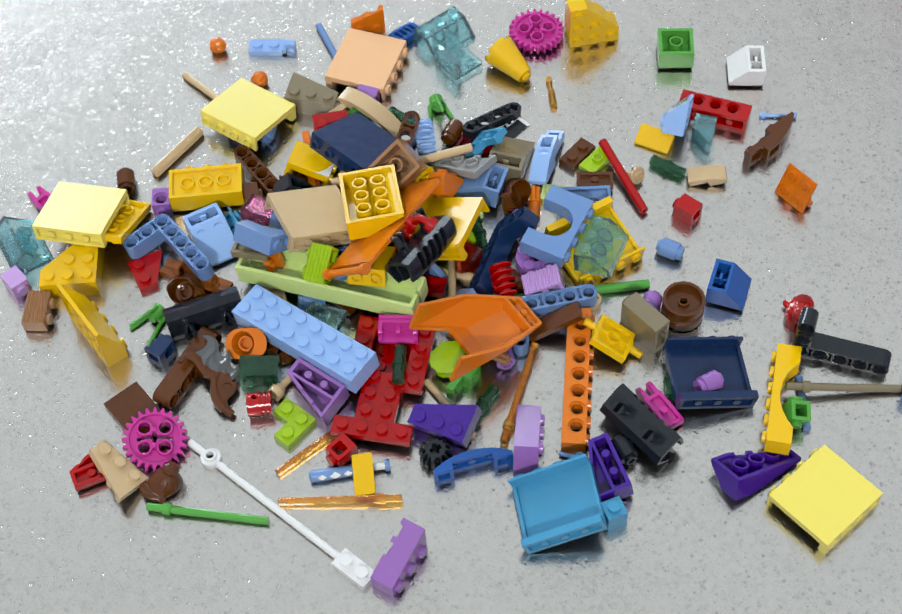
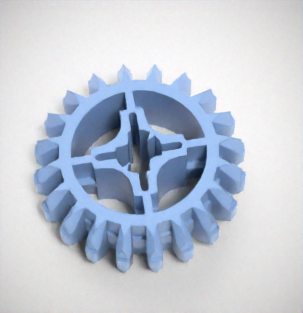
M420 119L416 134L418 156L436 152L434 128L431 119ZM435 162L427 163L426 165L431 166Z

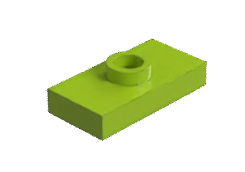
M600 146L579 164V170L583 172H600L609 163Z

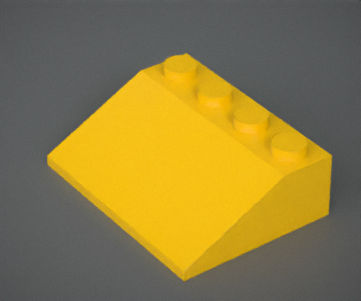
M394 164L338 174L350 240L367 238L404 217Z
M58 284V291L71 320L106 366L110 368L128 357L126 351L128 345L123 338L119 339L117 337L118 332L114 326L107 324L108 319L104 313L100 314L98 312L99 308L93 300L90 302L85 295Z

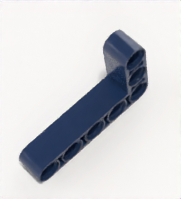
M523 206L497 223L469 288H473L477 294H493L494 289L490 280L489 268L496 263L507 261L515 240L523 236L528 227L534 229L539 223V216Z

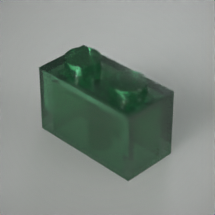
M279 355L240 356L238 378L241 386L271 387L273 384L280 383L281 361Z

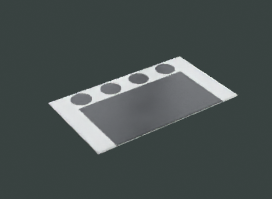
M519 117L503 125L507 130L505 136L515 138L531 124Z

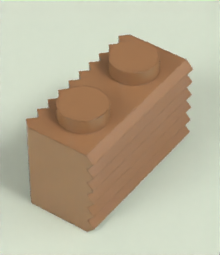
M28 291L21 320L25 331H48L49 325H52V309L56 308V299L53 298L51 291Z

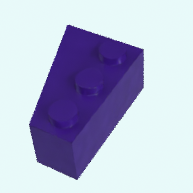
M415 404L407 423L413 425L416 430L435 437L438 436L440 439L445 438L448 442L467 448L482 410L478 405Z
M606 432L588 440L589 457L592 462L601 502L617 496L623 499L633 495L631 481L608 433Z

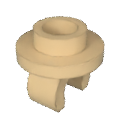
M632 167L631 172L626 170L633 184H639L644 179L645 174L642 167Z

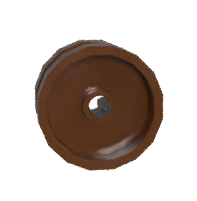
M686 281L674 282L666 288L663 293L661 314L670 320V328L684 332L696 328L701 323L706 300L704 292L699 286Z

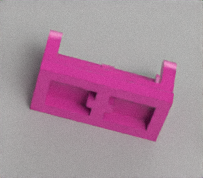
M379 315V343L418 344L419 330H411L408 327L413 315Z

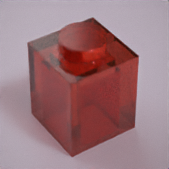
M466 241L464 249L468 256L465 261H457V268L465 272L475 273L483 256L482 248Z

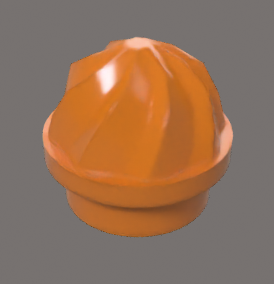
M216 37L210 40L211 52L219 54L225 51L227 45L223 39Z
M256 71L251 77V82L264 88L268 84V77L265 72Z

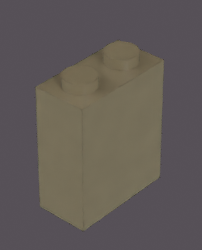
M635 292L632 296H627L622 302L620 325L635 333V338L652 353L657 351L665 344L668 338L670 320Z

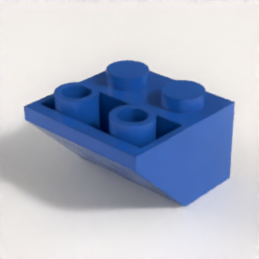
M716 258L705 302L743 311L752 278L736 263Z

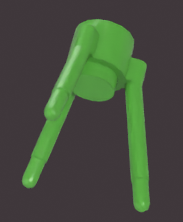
M436 93L429 97L430 104L427 108L429 119L432 122L433 110L435 112H444L445 110L450 119H455L440 94Z
M155 303L151 309L129 324L132 331L146 319L153 323L159 322L148 342V346H151L162 324L166 321L162 311L164 307L159 303Z

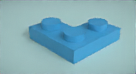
M503 126L481 131L471 143L473 152L463 154L464 158L482 155L485 147L500 144L504 140L503 137L506 135L507 130Z

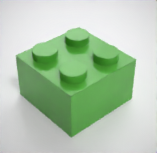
M658 28L656 41L658 68H693L695 55L693 29Z

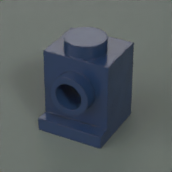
M161 333L157 339L152 341L150 347L146 346L144 348L147 358L164 367L177 351L174 343L175 340L170 335Z

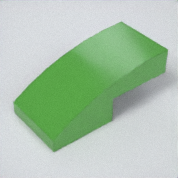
M481 366L453 382L450 381L446 386L447 397L454 401L464 386L471 390L481 377Z

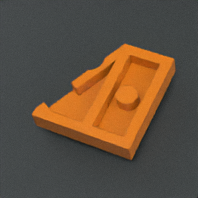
M383 5L378 6V10L372 13L367 11L361 16L352 18L351 28L375 34L386 33Z

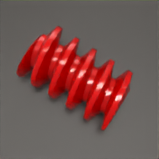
M510 261L499 262L489 268L494 295L513 296L518 293V290L512 289L516 287V283L510 282L515 279L514 275H509L513 272V269L507 268L512 265Z

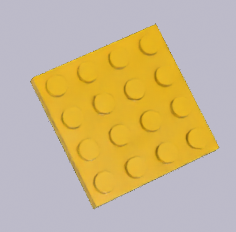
M130 200V205L122 204L105 234L106 241L113 244H122L151 211V203Z

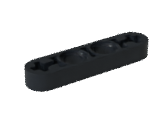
M510 102L464 123V137L469 139L476 138L481 131L498 128L521 116V105L516 102ZM482 122H487V123H489V124H488V125H483V124H481V123H482Z

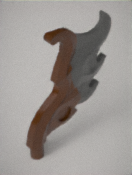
M203 335V339L207 341L206 346L197 352H186L178 359V363L182 364L185 360L194 363L201 376L210 380V397L214 406L220 413L223 412L231 418L235 411L228 406L227 402L236 392L238 383H233L232 381L238 378L240 366L236 364V368L232 369L229 351H226V356H222L219 351L218 341L210 335Z

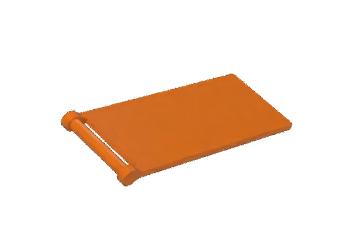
M435 178L410 183L400 190L404 217L367 238L353 240L333 265L323 270L322 277L325 280H332L334 277L347 275H368L372 264L390 244V237H394L393 234L402 229L407 218L410 215L413 216L441 182L440 179Z

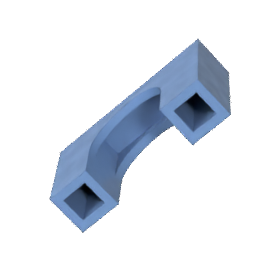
M552 185L544 198L543 209L564 217L570 223L571 228L564 234L551 236L528 227L520 241V252L548 264H557L562 269L564 263L569 262L572 255L571 250L577 247L580 239L578 237L580 233L584 234L587 227L586 222L588 219H592L595 209H593L592 200Z
M273 212L271 213L269 226L278 227V229L268 228L247 219L235 223L233 241L270 256L288 250L287 243L289 238Z

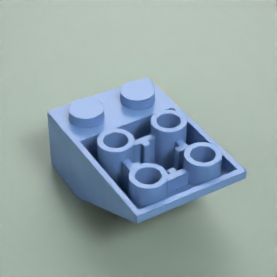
M493 164L477 179L458 176L464 178V183L455 195L459 197H483L488 206L496 208L506 183L509 168Z

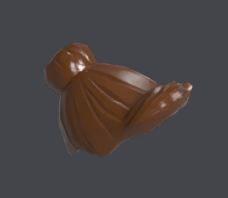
M509 179L504 185V193L500 195L503 198V211L507 215L525 206L531 195V186L527 180Z
M174 277L170 279L166 288L169 298L176 304L206 295L205 291L188 277Z
M168 461L163 467L156 469L149 479L140 485L141 495L160 504L166 502V498L179 491L182 486L183 478L179 473V465L176 462Z

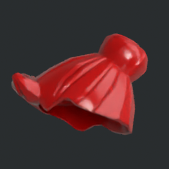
M800 294L793 297L790 301L783 300V306L786 308L785 323L789 330L792 332L796 331L800 312L803 308H814V302L810 296Z

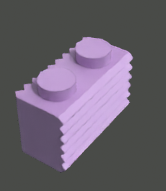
M549 264L543 267V269L529 271L525 275H521L525 296L565 288L563 276L557 264Z

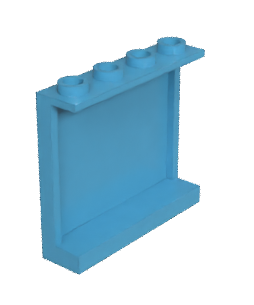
M577 454L571 459L556 461L550 466L539 467L532 472L517 474L514 478L508 479V483L513 488L523 539H520L521 545L528 554L608 529L592 462L586 454Z

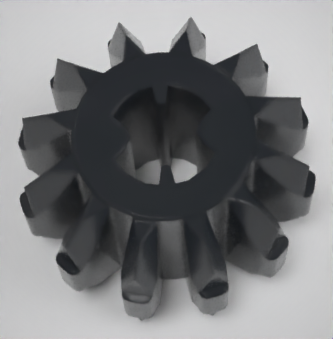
M438 436L435 437V440L428 437L427 442H422L419 449L420 462L425 464L427 469L433 467V470H435L444 461L453 457L451 443H447L445 438L439 440Z

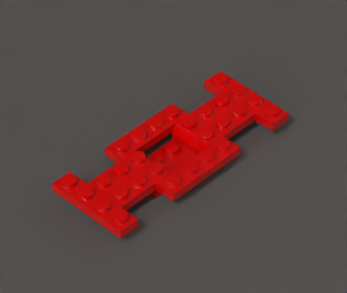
M422 275V277H426L427 296L444 298L447 278ZM360 315L354 340L373 350L376 340L374 352H376L380 365L361 388L355 416L334 414L330 434L331 436H339L344 433L351 439L410 447L414 427L413 425L395 423L397 412L404 393L422 395L436 331L419 330L418 344H383L378 341L379 318Z

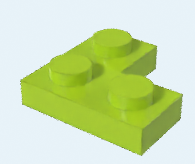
M288 398L284 399L273 410L274 415L286 423L274 434V438L288 450L317 423L313 416Z

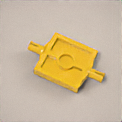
M602 314L597 323L588 317L583 321L582 324L592 330L589 344L621 364L626 360L629 353L638 359L642 356L643 351L634 347L633 340L636 334L608 316Z

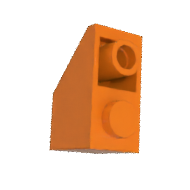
M437 169L436 172H429V180L439 178L441 181L430 194L434 197H453L464 183V178L458 177L457 173H448V170Z

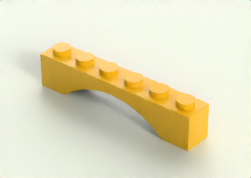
M778 343L776 351L772 350L771 362H774V366H770L769 378H772V382H768L767 393L770 394V398H766L765 410H768V414L764 415L763 426H766V431L763 430L761 436V443H765V452L789 455L793 426L783 412L780 393L785 383L798 373L801 360V346Z

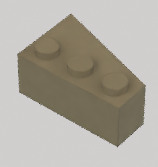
M293 72L284 99L296 105V113L307 115L328 113L331 109L340 105V101L337 100L339 92Z

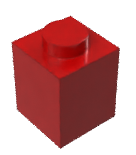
M684 193L673 202L672 216L691 227L701 216L703 204Z

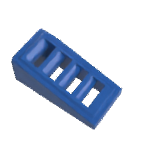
M411 21L392 31L388 36L406 40L408 45L424 32V29Z

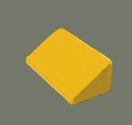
M642 123L634 144L668 155L674 143L675 135L662 133V129Z
M372 452L351 455L355 496L375 495Z

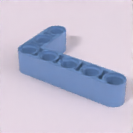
M167 214L156 216L131 233L123 242L131 259H139L165 241L201 281H208L214 275V270L208 258Z
M584 284L522 296L521 298L529 307H535L530 309L537 317H543L578 301L582 308H593L597 303V289L592 284ZM529 335L512 347L514 354L524 356L529 352Z

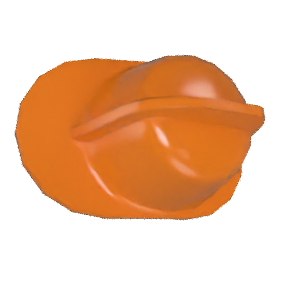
M239 328L232 330L228 334L225 346L231 357L235 359H255L265 353L267 339L265 334L258 328Z

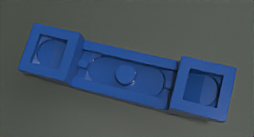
M491 447L473 449L457 454L444 461L433 471L434 483L438 484L455 479V471L492 462L494 469L513 464V451Z

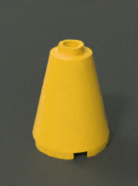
M507 35L506 39L500 38L488 50L490 54L489 56L485 55V61L516 81L526 82L531 77V68L511 37Z

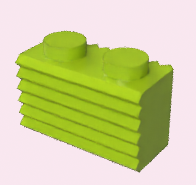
M312 242L311 247L307 249L306 255L308 259L302 269V280L330 286L331 280H325L322 277V272L324 269L330 268L336 261L339 249Z

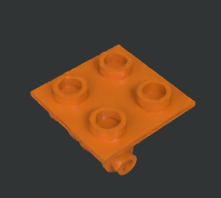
M789 163L775 193L802 214L806 206L810 207L813 204L811 196L818 184L793 164Z

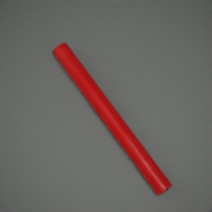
M605 138L601 139L598 142L599 146L640 214L647 212L648 207Z

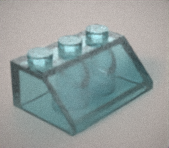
M455 6L414 29L415 44L435 63L475 39V35L465 15Z
M593 215L573 253L574 270L611 278L629 240V235L611 219Z
M6 216L1 218L0 248L10 268L16 265L21 272H30L54 260L45 241L36 239L32 228L34 221Z

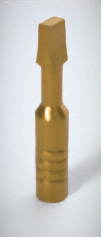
M551 76L546 77V84L549 89L551 108H556L557 100L552 87L553 82Z

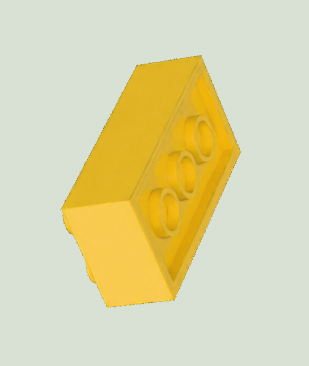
M222 163V165L216 166L206 164L204 167L193 168L187 166L184 169L169 170V201L172 211L202 209L215 202L219 207L245 205L243 191L245 181L242 164L231 165Z

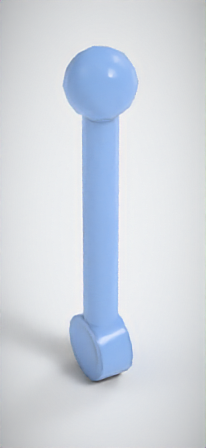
M761 112L759 118L764 120L768 117H782L787 114H766ZM793 112V113H794V118H793V119H795V118L797 117V113H796V112Z

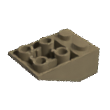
M504 136V140L500 144L492 147L489 156L496 155L498 161L495 164L509 168L506 181L509 179H523L535 142Z

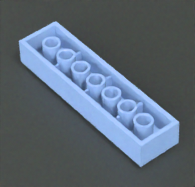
M257 284L231 311L238 325L243 328L253 327L260 329L265 334L268 343L296 359L300 357L345 385L348 390L355 394L380 365L376 352Z

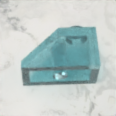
M696 113L695 120L690 122L691 138L705 155H709L717 117Z

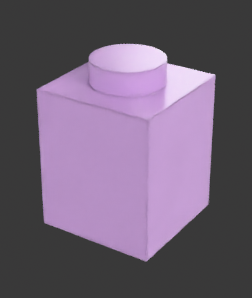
M16 265L0 275L4 286L16 299L32 290L28 278Z

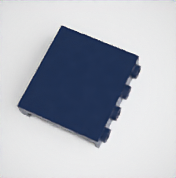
M355 112L312 132L310 148L344 172L366 169L396 138L360 113Z
M673 336L667 338L662 349L676 409L749 408L755 405L759 395L758 391L752 390L740 348L743 336ZM712 370L722 374L724 378L723 388L717 391L694 390L693 382L696 381L697 377Z

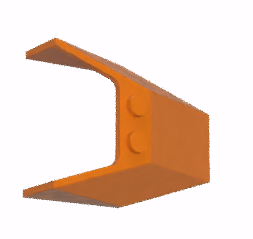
M460 294L419 303L408 327L411 330L447 331L455 338L467 355L459 357L449 379L453 382L512 348L539 328L542 322L519 296Z

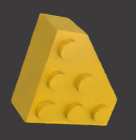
M565 0L564 35L569 48L619 39V25L613 12L610 10L606 11L603 6L594 1Z
M72 244L40 270V290H49L53 298H60L61 295L57 285L61 284L85 296L101 295L104 248Z

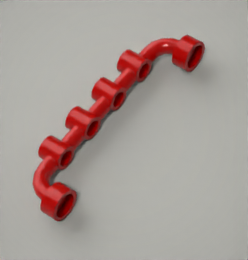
M421 214L414 217L410 215L404 222L400 232L406 242H408L419 223H423L425 225L423 229L431 233L439 220L433 216L429 219ZM393 244L392 247H395L396 254H397V253H398V249H397L396 246Z

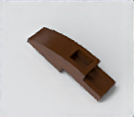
M790 112L786 116H782L776 123L770 124L765 130V137H762L755 145L749 146L745 150L743 163L746 166H750L760 158L767 162L783 147L791 131L794 113Z

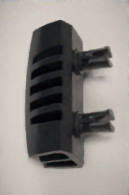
M423 208L417 209L416 213L413 214V217L418 214L428 217ZM446 215L433 216L439 222L431 233L423 229L425 226L423 223H419L420 229L408 242H406L401 232L393 234L394 237H390L398 249V253L384 268L398 283L409 278L412 282H415L443 254L457 234L451 217Z
M232 286L162 309L171 337L175 341L183 338L190 340V335H193L195 339L197 338V332L203 326L209 329H214L220 325L228 328L227 323H230L233 327L236 320L231 311L240 303L241 298L237 287Z
M624 383L616 388L599 410L657 465L668 461L666 454L668 452H675L672 447L676 443L683 444V438L669 425L666 426V422L663 419L659 420V416L655 412L652 413L651 408L647 405L645 406L644 402L640 398L638 399Z

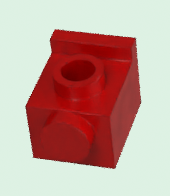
M344 433L325 447L327 455L325 458L331 466L335 464L338 467L343 466L351 459V455L358 454L357 445Z

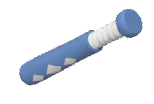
M385 459L384 462L373 463V470L391 471L389 459ZM352 465L317 469L309 472V479L312 483L353 476Z

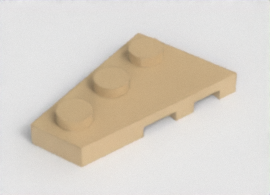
M102 440L90 449L89 455L98 471L107 480L106 484L114 492L117 503H120L140 488L142 482L148 480V477L107 440Z

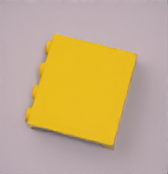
M610 196L593 203L594 215L591 220H587L584 234L580 233L577 247L572 248L569 262L564 263V267L577 286L592 284L596 279L600 277L603 279L610 275L611 272L622 270L627 264L631 262L636 263L643 257L645 247L639 248L612 208L613 200ZM562 218L547 225L544 234L551 236L566 233L571 228V225L565 218Z
M483 197L432 199L425 212L428 218L441 215L451 217L457 232L453 241L438 260H466L468 254L464 249V245L480 212L490 211ZM420 225L417 226L414 234L420 229Z

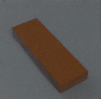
M578 301L539 318L542 325L529 334V340L531 342L537 341L583 320L581 306Z

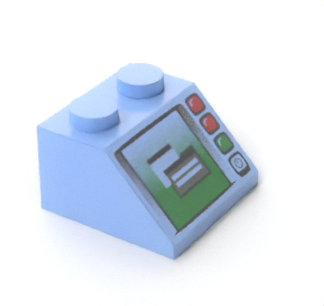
M690 94L670 107L667 112H664V116L661 117L660 127H663L662 133L680 137L684 136L689 124L694 94Z

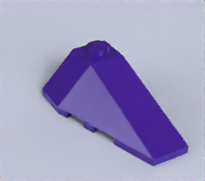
M791 449L789 455L765 451L763 453H753L750 450L745 451L743 455H735L734 452L711 458V464L721 490L735 501L752 495L801 461V457Z

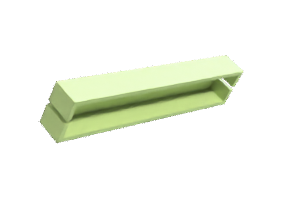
M286 250L281 252L286 264L283 269L276 267L274 272L266 271L267 266L263 265L261 260L239 258L235 266L238 278L242 282L384 315H413L417 305L424 303L428 294L426 277L421 276L415 282H412L409 278L398 283L388 272L386 274L385 287L348 284L347 279L339 281L333 278L330 286L302 280V269L308 259L307 251L305 250L296 252Z

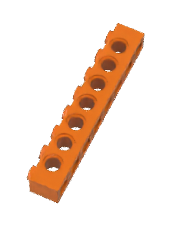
M581 307L583 320L567 327L561 451L566 453L583 452L585 454L586 446H589L588 440H590V434H586V430L591 428V416H587V411H591L592 399H588V394H592V382L588 381L589 377L593 376V365H589V360H593L594 348H590L589 344L592 336L591 329L582 323L586 317L595 322V316H591V308ZM578 429V430H580V431H579V432H574V431H572V430Z

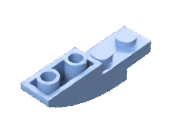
M547 130L545 135L540 136L531 164L528 180L530 184H547L556 165L555 157L565 138L564 131Z

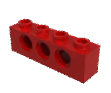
M683 89L679 101L690 94H694L690 120L746 132L752 105Z

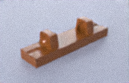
M168 258L159 270L160 276L168 279L174 277L190 278L206 294L234 286L233 282L220 278L216 274L208 281H201L183 261Z

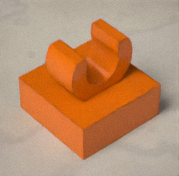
M281 252L270 255L268 261H263V265L267 266L266 271L274 272L276 267L283 269L286 264Z

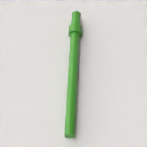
M148 502L146 505V511L162 512V515L171 516L172 514L261 525L269 524V517L174 506L173 503L167 502L163 504Z

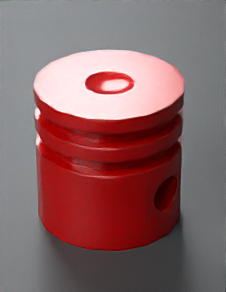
M265 391L263 394L261 392L246 394L248 417L263 416V414L268 415V413L273 415L271 391H268V393Z

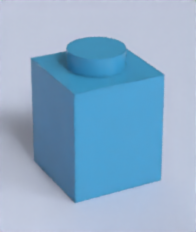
M620 496L602 502L608 527L607 531L627 525L628 512Z

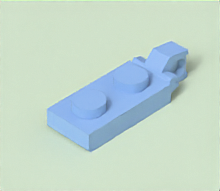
M250 39L248 50L249 56H283L286 52H296L295 40Z

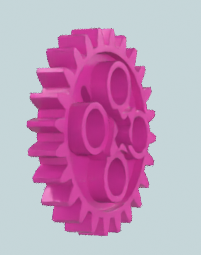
M536 9L533 12L527 10V14L521 12V17L516 15L515 20H511L512 24H509V36L517 45V48H523V52L530 50V54L533 51H536L537 54H539V51L546 53V49L552 51V46L557 48V43L561 44V39H563L564 27L562 22H559V17L555 18L554 13L549 15V11L543 13L542 9L539 12Z
M154 407L151 413L146 408V414L143 415L138 411L139 418L131 417L133 423H126V427L129 430L122 431L123 435L127 437H123L121 440L122 443H125L122 446L123 451H128L125 454L126 458L132 457L130 460L132 464L138 462V469L144 465L147 472L150 467H153V471H155L157 467H163L168 461L179 463L177 456L184 457V452L181 449H187V445L183 442H187L188 437L183 436L187 434V429L183 428V421L178 422V415L172 418V411L165 414L164 408L157 412L156 407ZM167 426L171 428L167 433L160 432L162 427ZM149 427L150 431L143 434L140 432V429ZM154 437H158L156 442L153 443L152 440L154 439ZM143 446H148L150 448V450L147 453H141L139 451L140 448ZM169 446L170 450L163 453L160 451V448Z

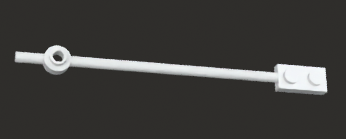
M193 439L187 442V446L200 455L202 465L206 469L212 470L217 468L330 555L335 559L331 563L332 567L364 591L371 584L370 577L374 569L346 548L341 553L225 465L217 449H205Z

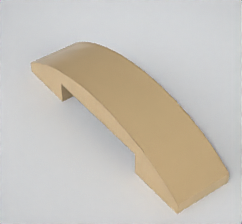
M347 87L337 100L349 109L356 108L381 126L383 130L393 137H397L401 122L377 100L351 87Z

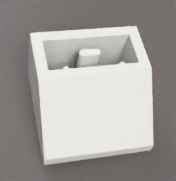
M746 45L727 57L729 86H764L766 76L764 45Z

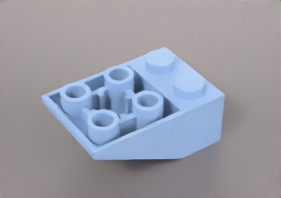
M216 202L183 216L185 228L191 240L208 258L212 267L234 258L230 253L235 242L233 241V234Z

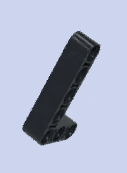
M805 307L801 310L792 343L794 346L802 347L801 356L878 375L888 373L892 356L890 351L817 333L815 329L819 312L811 307Z

